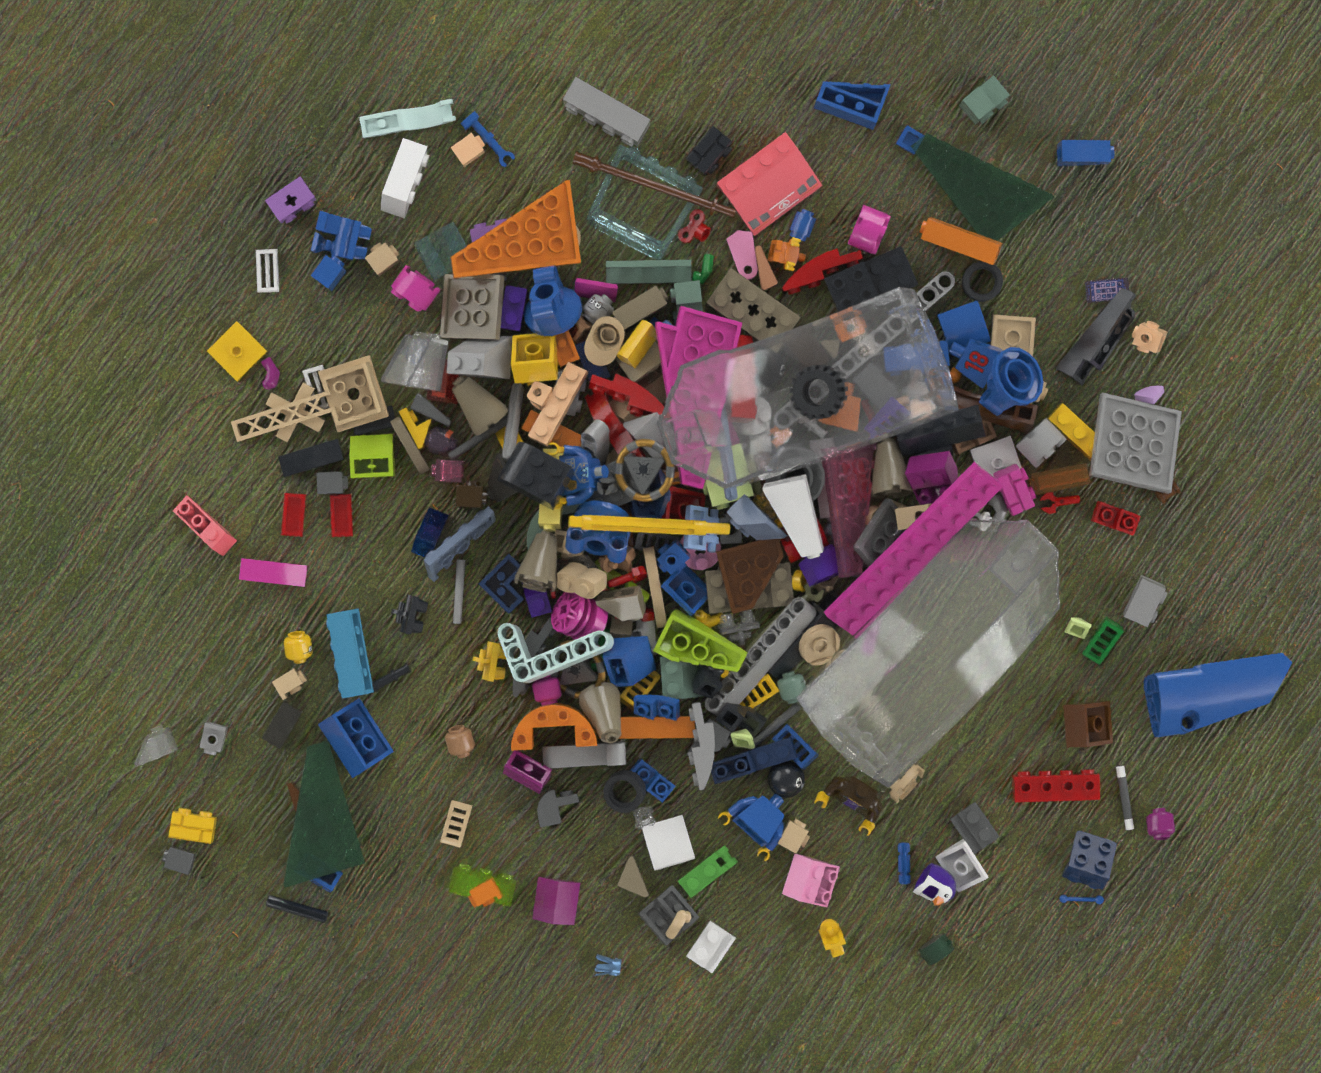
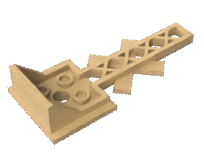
M370 355L318 371L324 389L322 393L312 396L315 388L304 382L293 402H289L271 393L265 405L272 409L231 421L237 442L277 429L279 431L276 437L288 442L299 422L320 432L325 420L318 416L327 413L332 414L337 433L388 417L389 413ZM351 388L359 390L360 395L358 399L353 400L349 397V390ZM324 396L327 398L328 409L318 406L321 398ZM307 404L312 407L310 412L305 410ZM280 412L286 415L284 421L278 419ZM262 416L272 419L269 427L266 429L258 425ZM245 422L251 425L249 433L241 436L238 424Z

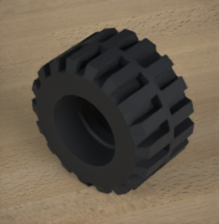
M813 365L804 368L802 372L796 374L797 378L793 379L791 383L794 384L793 388H790V393H793V397H790L791 402L796 404L794 408L800 410L801 415L808 416L810 419H823L836 415L839 412L838 410L844 407L845 404L843 402L848 397L845 395V392L848 391V386L845 387L844 385L846 382L845 378H841V373L835 371L831 366ZM816 379L823 380L829 388V397L821 405L814 403L809 396V387Z

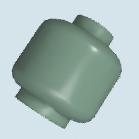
M794 671L783 673V678L777 682L782 700L788 701L789 704L804 700L808 690L803 675L795 674Z

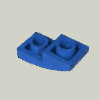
M635 695L634 714L651 720L658 715L676 721L680 716V700L660 695Z
M641 758L630 770L637 773L643 779L646 791L662 803L675 788L672 782Z

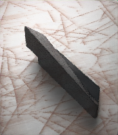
M1121 288L1059 362L1056 369L1082 386L1092 367L1100 371L1135 318V311L1131 308V302L1136 297V294Z
M830 590L819 606L814 601L811 603L816 609L815 618L769 670V673L778 680L783 678V673L790 671L803 659L799 652V642L809 628L819 624L829 625L833 629L839 626L824 613L840 596L834 590Z

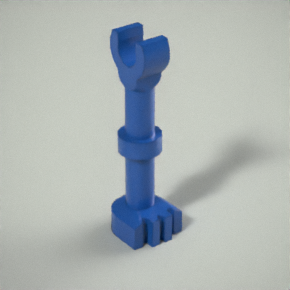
M474 111L461 125L465 130L472 126L482 137L484 144L487 143L498 155L500 164L506 167L507 165L504 163L503 158L510 156L514 160L515 156L513 153L505 151L493 138L494 135L491 132L488 133L479 123V115Z

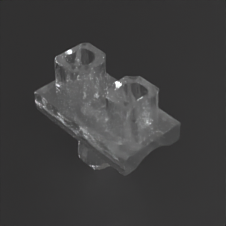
M751 609L740 612L741 622L734 623L732 613L721 614V626H718V632L722 635L736 632L734 635H729L730 641L737 640L739 646L744 645V639L751 638V632L743 633V631L760 628L759 621L755 620Z

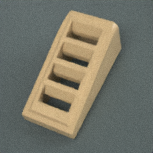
M455 800L451 801L440 840L441 843L461 848L473 805ZM454 808L465 810L466 814L453 812ZM452 816L464 819L463 823L451 820ZM449 825L461 827V831L450 829ZM447 833L457 835L459 839L446 837Z

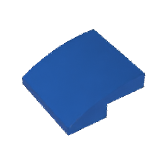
M978 300L937 315L944 339L948 341V350L953 342L965 347L969 339L983 343L991 341Z

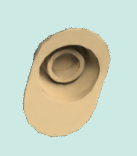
M605 316L599 318L593 324L585 342L584 350L587 359L594 365H608L615 359L625 336L624 327L616 318Z

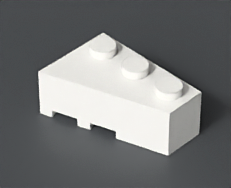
M403 138L382 192L381 211L405 219L409 205L412 204L415 197L416 185L419 186L422 179V167H426L430 155H427V146Z

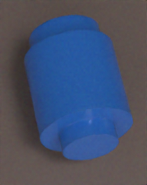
M802 209L801 212L797 211L789 229L791 230L789 236L805 242L806 238L810 237L816 222V218L813 217L814 213Z

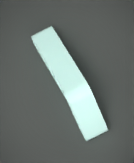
M504 623L498 628L497 632L513 678L523 683H531L610 650L614 644L611 634L595 631L531 658L520 627ZM509 628H512L513 636L508 639L506 632ZM604 635L606 642L600 647L598 639ZM585 644L586 652L581 655L578 650L579 646ZM519 648L521 654L515 659L513 655L514 650ZM562 652H566L567 658L561 663L559 656ZM546 660L547 668L544 671H542L540 669V663L541 661ZM526 667L528 675L523 679L521 677V670Z

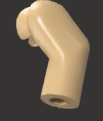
M685 910L678 911L666 931V936L674 939L684 923L690 922L691 913Z

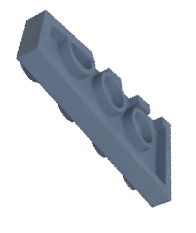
M489 506L485 510L477 512L474 519L468 524L464 523L456 534L452 537H447L439 548L430 551L424 559L428 577L433 582L439 578L437 573L443 567L448 569L453 564L451 561L457 553L463 554L468 549L471 539L477 540L496 521L494 511Z

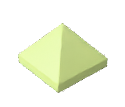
M1071 617L1065 633L1085 639L1092 624L1082 618Z
M747 729L731 733L734 747L755 748L753 737Z

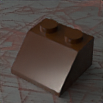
M1110 701L1063 705L1067 748L1092 747L1113 743Z

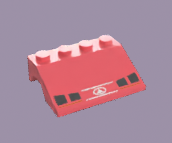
M786 132L716 184L736 209L739 217L753 233V236H756L823 186Z

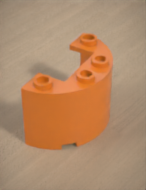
M552 703L536 707L520 721L513 734L511 751L533 749V728L575 725L576 747L597 746L598 738L591 723L580 710L567 704Z

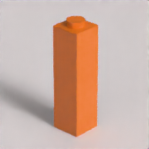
M932 217L928 218L927 221H923L920 228L922 240L991 265L996 263L1003 244Z
M621 716V736L619 739L694 738L695 721H691L690 716H679L676 721L661 716H656L653 720L642 716Z

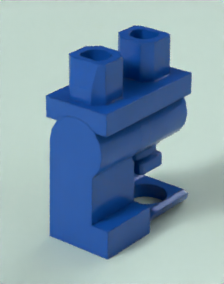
M320 211L315 230L335 235V240H325L319 233L315 232L311 252L329 251L331 256L334 255L337 258L352 261L353 258L365 259L368 248L357 246L358 238L370 240L372 229L361 225L360 221Z

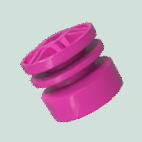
M575 592L563 593L554 605L551 615L553 629L566 636H571L575 640L595 631H604L608 620V612L598 607L595 599L583 598Z

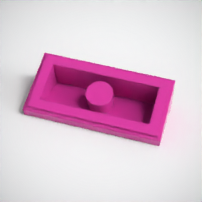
M577 278L574 291L579 297L591 298L594 294L599 296L605 294L615 302L618 286L616 284Z

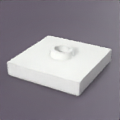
M1011 436L970 450L973 461L992 476L995 472L1005 469L1012 464H1017L1020 469L1022 468Z

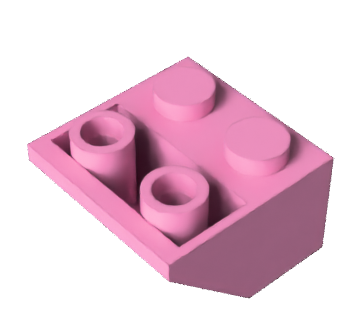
M795 853L782 894L801 902L828 907L840 867Z

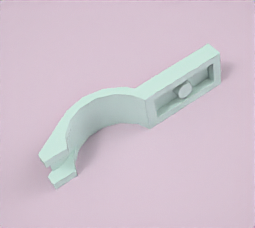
M453 99L443 100L424 107L397 109L361 116L359 118L363 138L430 128L456 121V117L452 116L451 110Z

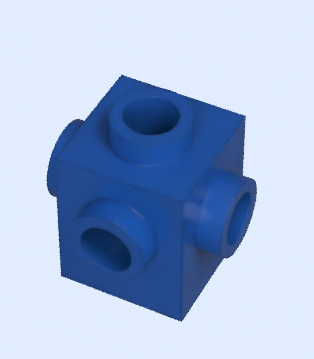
M675 539L670 545L665 543L657 551L659 553L657 555V565L664 573L667 571L670 575L675 571L679 573L687 566L685 562L690 558L691 554Z

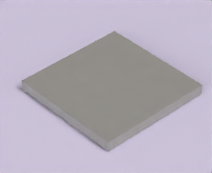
M1101 393L1089 476L1166 494L1171 493L1182 411Z

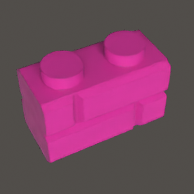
M1012 464L993 474L1004 486L1000 492L1012 516L1035 506L1033 499L1036 498V495L1031 486L1027 487L1025 480H1028V476L1024 468L1020 469L1017 464Z

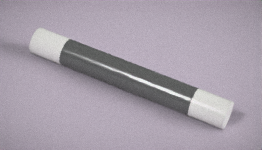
M1117 766L1116 771L1126 830L1134 829L1125 767Z

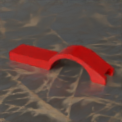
M593 394L592 396H585L593 419H599L608 426L610 431L609 441L619 455L620 451L635 439L624 428L623 423L612 409L609 395ZM640 447L630 452L635 453L637 457H646Z

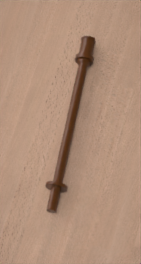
M579 151L575 153L572 164L590 169L592 173L602 171L710 209L709 214L711 216L716 211L734 218L736 209L717 203L718 197H715L714 201H710L602 163L598 156L591 157Z

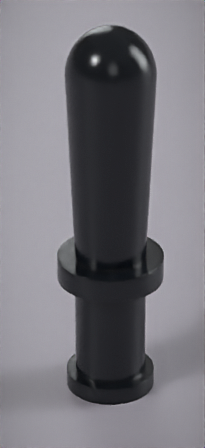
M405 663L402 667L396 670L392 669L390 670L391 673L373 681L374 692L394 680L398 681L399 677L408 672L411 673L409 665Z

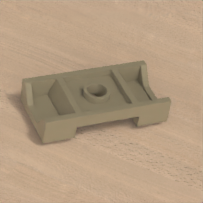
M790 562L778 564L752 609L788 606L794 599ZM721 570L705 571L709 614L730 612L731 608Z

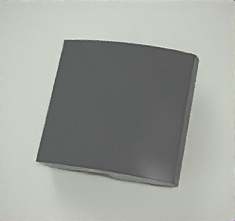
M673 885L669 886L638 913L664 946H667L674 940L666 936V931L678 911H689L691 913V920L689 923H684L676 937L699 918L698 914Z

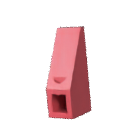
M188 495L173 510L211 549L224 556L236 543L237 540Z

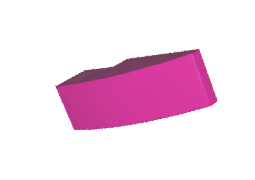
M241 558L239 580L305 587L307 565Z

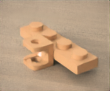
M568 362L554 389L541 382H534L527 397L531 404L541 410L528 434L530 439L546 447L549 446L548 444L554 437L588 374L587 370Z

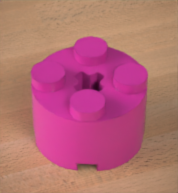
M863 205L848 244L876 255L891 216Z
M405 265L391 285L393 288L391 293L399 299L406 298L410 301L408 305L418 312L426 311L441 289L439 287L434 289L435 284L416 270L415 272L409 271L411 267Z

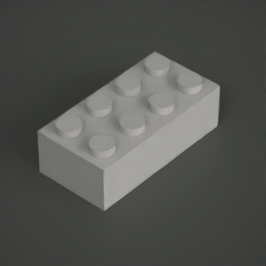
M575 77L563 98L565 110L573 115L578 113L583 115L584 121L593 126L596 123L603 128L602 131L610 136L615 134L620 136L621 142L630 147L633 144L638 147L650 126L649 118Z

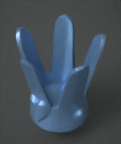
M599 954L596 956L597 960L608 964L596 965V972L605 973L595 974V976L606 974L619 976L620 969H627V967L621 966V959H611Z

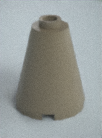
M462 375L453 382L454 387L452 391L476 436L487 431L491 424H496L508 412V408L504 403L469 376L464 378Z
M883 439L880 444H877L871 488L872 497L876 499H885V496H892V499L911 495L913 492L905 475L907 467L897 442H893V439Z
M541 531V533L536 534L515 575L514 582L518 584V581L523 582L522 587L539 592H546L547 588H552L551 592L556 591L557 538L554 537L552 532Z
M603 682L601 683L602 686L598 687L591 685L580 693L578 697L579 706L601 741L614 743L621 736L620 692L618 687L612 683Z

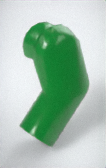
M704 255L701 272H693L692 281L700 280V284L705 283L713 269V255Z

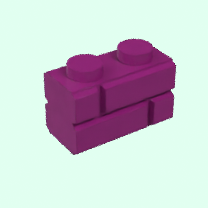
M518 750L513 751L503 770L504 775L538 794L542 792L552 772V769L541 766V763Z

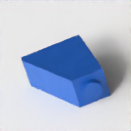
M1061 140L1057 144V166L1109 164L1111 159H1114V146H1110L1109 140Z

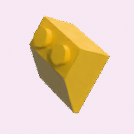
M534 333L512 336L511 368L515 384L557 380L556 335L540 336Z

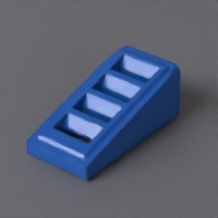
M786 724L772 739L775 742L780 741L790 732L792 734L790 736L792 741L795 738L798 740L794 744L795 750L801 745L804 747L793 761L801 769L805 770L819 754ZM808 751L810 754L801 761L800 758Z

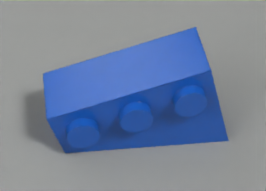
M823 81L814 108L874 130L891 84L870 85L868 83L850 84L846 82Z

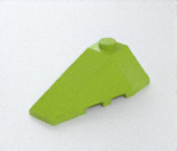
M678 609L671 613L653 650L671 661L706 665L739 672L748 652Z

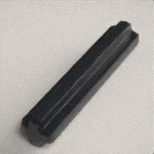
M269 895L266 901L267 907L325 923L328 918L327 911Z

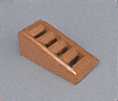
M761 246L755 247L761 290L766 291L777 286L778 282Z

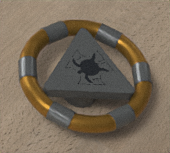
M651 439L634 440L620 451L616 459V481L621 490L634 500L642 502L654 501L662 497L669 490L674 480L675 467L672 456L657 441ZM639 447H650L661 454L663 458L627 455ZM624 460L640 493L629 487L624 479ZM665 462L666 479L663 485L657 490L645 494Z
M568 640V641L562 642V643H560L558 646H556L555 648H557V647H559V646H561V645H564V644H566V643H569V642H571V641H574V640ZM581 644L579 649L586 652V645ZM600 654L592 657L596 664L598 676L591 669V663L588 659L563 669L561 679L558 672L550 674L551 677L559 679L561 692L569 697L578 699L582 691L567 687V684L597 680L594 686H602L601 683L605 682L606 668Z

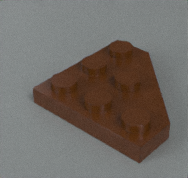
M779 539L759 540L716 551L732 614L752 609L783 558Z

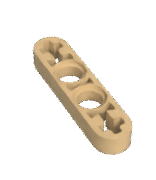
M653 546L643 548L658 629L665 627L667 620Z

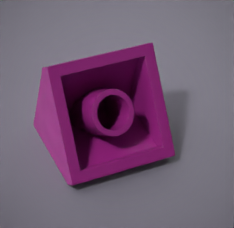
M538 876L532 919L550 924L575 925L580 882Z

